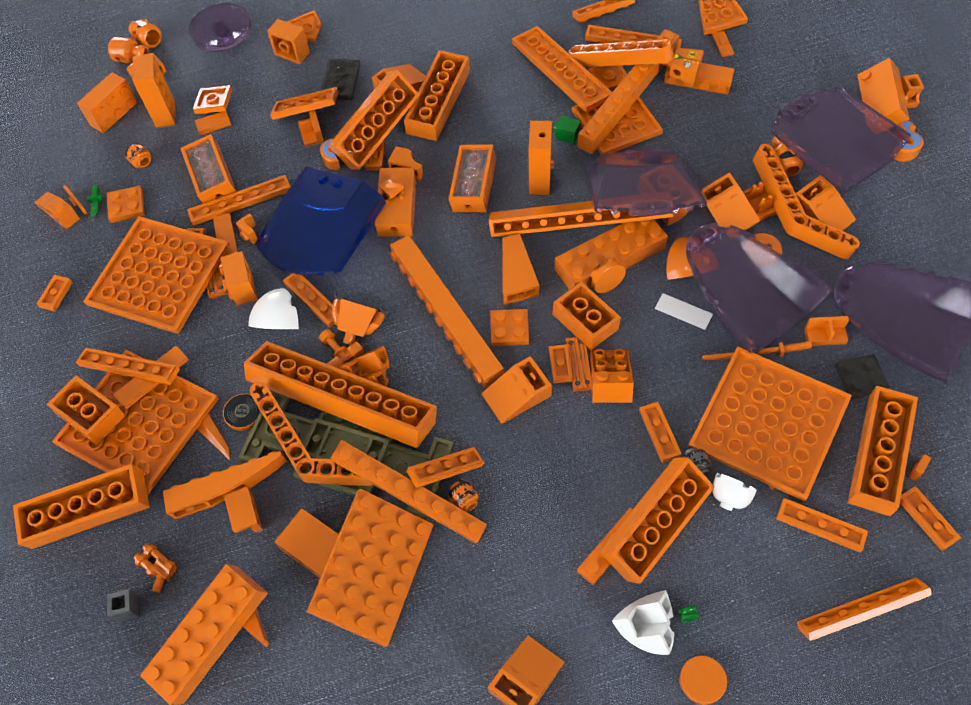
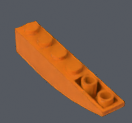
M273 451L268 453L267 456L252 458L246 463L232 465L226 470L215 471L208 476L191 479L188 483L173 485L170 489L163 491L166 514L176 520L225 502V494L247 486L249 489L287 463V458L281 451Z

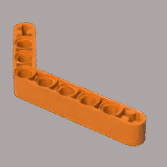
M761 144L752 160L768 195L773 196V206L786 233L842 259L850 258L859 247V240L851 234L806 215L774 148L769 144Z
M255 382L251 385L250 394L303 482L373 486V484L354 473L344 475L347 469L330 459L311 458L264 382ZM263 393L265 397L261 399L260 394ZM278 422H282L279 426H275ZM292 437L289 441H285L286 438ZM301 452L300 456L294 457L296 453ZM307 468H311L310 472L303 473ZM327 469H332L329 474H323Z

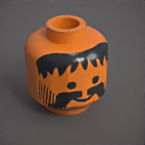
M137 143L129 146L125 153L126 159L135 168H145L150 164L151 153L142 144Z
M457 481L451 485L448 499L453 505L465 512H470L477 506L479 495L469 482L460 483Z

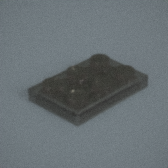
M328 59L321 90L337 87L339 92L337 99L353 100L361 65L360 60Z

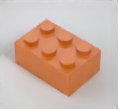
M113 72L77 102L89 125L103 134L138 103L126 79Z
M582 282L553 302L552 315L591 351L619 330L621 317Z
M78 376L70 380L46 404L60 418L96 445L126 416L117 405Z

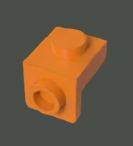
M249 213L236 222L242 239L244 241L248 240L254 245L258 242L257 236L252 229L256 226L253 216Z

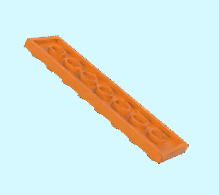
M538 26L512 38V44L585 112L600 106L612 94L604 84Z

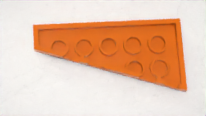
M698 0L704 35L743 25L748 21V17L736 0Z

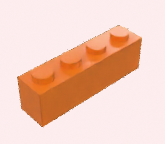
M701 63L695 83L692 85L670 77L671 67L667 66L664 78V83L727 95L729 94L734 74V68Z

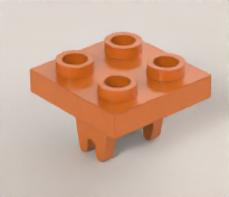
M759 182L757 186L754 184L752 188L742 191L760 221L777 215L773 206V196L768 195L762 182Z

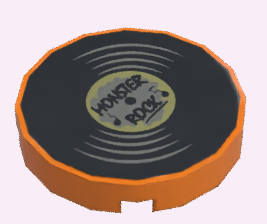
M238 394L226 402L223 409V418L231 429L247 431L254 426L260 410L251 394Z

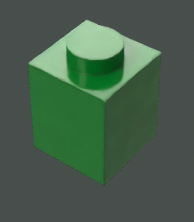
M561 116L559 122L556 121L554 125L555 139L574 144L580 132L581 121Z

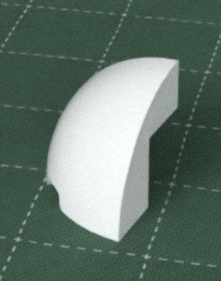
M280 288L263 295L251 311L248 326L264 329H299L297 310L295 306L291 305V294L286 289Z
M666 590L638 599L620 611L612 620L620 634L636 647L654 654H670L674 642V632L669 626V619L673 617V611Z

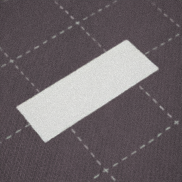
M664 293L655 307L656 310L704 330L713 315L710 312Z

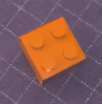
M277 19L267 30L274 55L301 64L310 54L304 28Z
M243 252L220 257L222 264L219 265L222 276L225 277L222 283L224 289L228 291L230 300H234L236 306L257 301L258 297L252 271Z

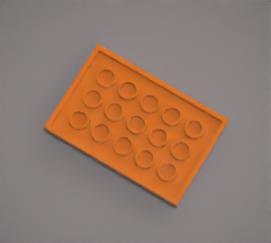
M359 489L306 612L381 646L388 647L434 524L363 489Z

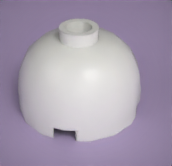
M717 473L713 481L714 489L712 493L715 499L721 502L720 507L732 511L733 508H746L752 502L757 491L752 486L748 488L743 482L724 474L720 475Z

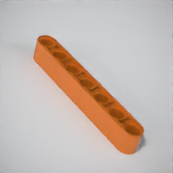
M670 40L577 45L569 50L570 55L583 67L662 64L672 61L675 57Z

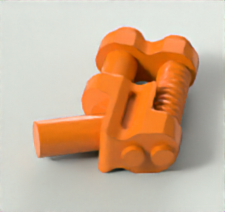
M147 543L142 548L144 552L142 554L140 552L135 554L133 559L138 567H143L146 570V574L149 577H156L151 591L160 593L164 580L170 581L177 569V564L163 555L154 544ZM152 556L156 559L154 564L149 561V558Z

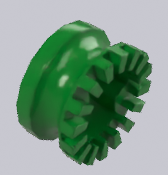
M691 605L688 608L685 606V609L682 607L677 610L678 614L681 615L680 622L698 619L700 616L696 613L697 606Z

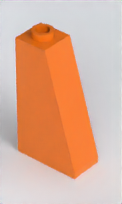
M520 233L502 238L504 305L539 296L540 285Z

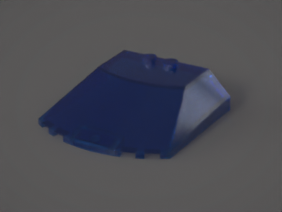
M306 166L275 209L257 239L256 245L262 255L271 261L274 266L290 273L300 275L317 273L318 275H324V272H341L385 206V199L363 180Z

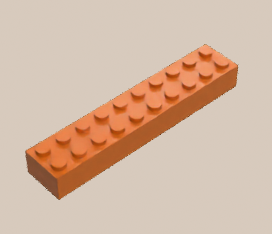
M268 341L244 362L246 381L251 383L264 382L269 390L415 448H418L436 424V405Z

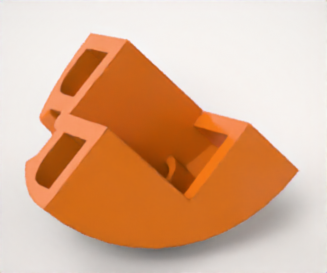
M680 237L674 241L668 253L666 265L667 280L717 270L719 268L716 258L710 249L704 248L699 243V240L691 237Z
M384 345L338 367L341 370L386 387L389 379L386 377V370L390 366Z

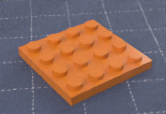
M638 97L597 150L602 157L661 135L663 129L640 97ZM603 104L588 112H585L579 105L572 107V113L577 120L581 121L580 125L583 128Z

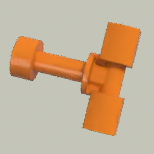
M330 329L324 330L319 335V340L322 344L329 345L335 351L334 358L327 363L333 367L338 368L350 359L365 353L363 347L357 341L348 348L345 346L340 347L334 340L335 334Z

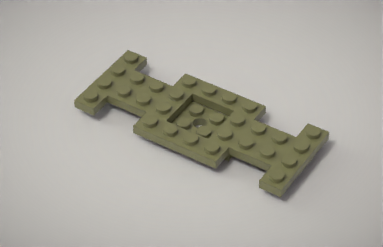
M272 390L270 391L311 458L330 459L340 441L343 440L411 480L406 472L408 467L449 455L454 448V442L435 437L429 453L425 454L393 444L394 439L324 411H321L319 418H315V420L287 413L284 411L290 398ZM261 411L238 456L240 461L248 462L252 458H261L266 448L286 454ZM278 422L275 426H279L282 422ZM292 437L286 438L285 441H289ZM301 452L296 453L294 457L300 456ZM307 468L303 473L310 472L311 468ZM327 469L323 474H329L332 469ZM295 470L293 476L301 479ZM347 470L344 475H349L352 472ZM441 480L422 487L436 494ZM317 484L353 496L356 495L359 489L372 494L375 485ZM408 505L407 512L427 519V515Z

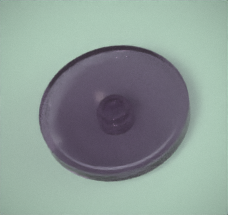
M233 3L210 5L199 11L189 24V34L193 43L206 51H224L233 48L244 41L251 30V20L247 11Z

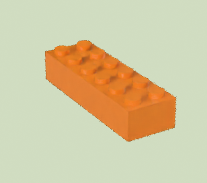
M438 51L418 91L420 96L412 104L404 119L406 134L438 141L470 73L468 56Z
M398 70L388 72L327 147L351 170H360L420 94Z
M654 219L624 222L555 257L554 270L569 290L580 282L590 288L592 287V278L590 277L592 271L600 269L609 259L614 258L627 269L666 249L668 235Z
M877 385L869 395L848 504L890 517L899 508L918 397Z
M688 457L674 458L599 553L627 582L641 584L712 492L714 485Z
M129 464L13 505L18 545L34 549L150 508L143 470L134 464Z
M225 564L140 676L169 705L184 704L268 592L238 566Z

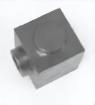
M119 590L116 593L107 594V616L116 622L138 618V596L130 590Z

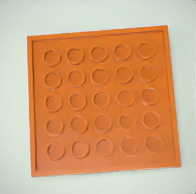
M138 216L83 302L87 306L179 334L220 265V257L225 256L230 248V244L228 241Z
M737 346L688 448L695 447L696 449L705 450L708 457L805 502L852 395Z
M125 350L122 354L142 358L128 350ZM107 372L95 387V390L117 405L126 416L98 445L94 444L68 423H66L52 442L105 473L134 464L143 470L147 495H149L219 398L217 395L176 375L171 385L159 383L132 406L125 409L113 394L134 377Z

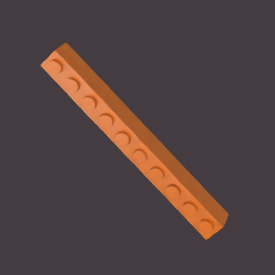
M665 29L656 40H670L673 53H675L679 35ZM635 65L578 133V148L593 154L664 65Z
M671 192L491 212L489 217L491 237L673 217Z
M407 235L390 244L392 260L398 262L401 273L403 275L406 274L410 286L416 288L418 298L421 301H425L427 311L430 314H434L438 327H443L447 340H452L456 353L463 356V362L467 369H472L476 382L478 384L481 383L484 388L493 384L504 374V368L414 241Z

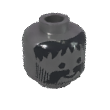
M695 447L685 451L684 457H688L705 476H708L712 463L706 451L696 449Z

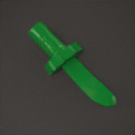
M97 185L92 186V195L87 197V201L91 203V217L97 214L98 202L103 200V196L99 195V186Z

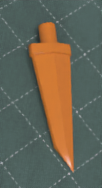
M208 413L197 430L230 460V448Z

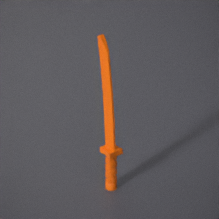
M811 341L783 346V342H780L778 347L749 351L757 355L779 352L780 357H782L785 352L811 349L812 344ZM734 352L703 355L702 359H729L732 358Z

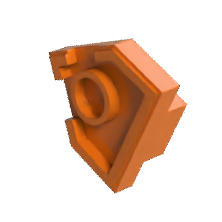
M315 10L287 21L304 28L307 41L315 43L322 26Z

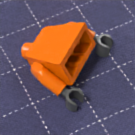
M337 291L334 292L335 300L331 314L334 324L338 326L337 329L345 332L343 343L352 345L355 342L356 335L365 337V335L372 334L380 327L384 318L389 314L390 307L387 311H383V304H380L379 309L346 300L345 292H343L342 297H337Z

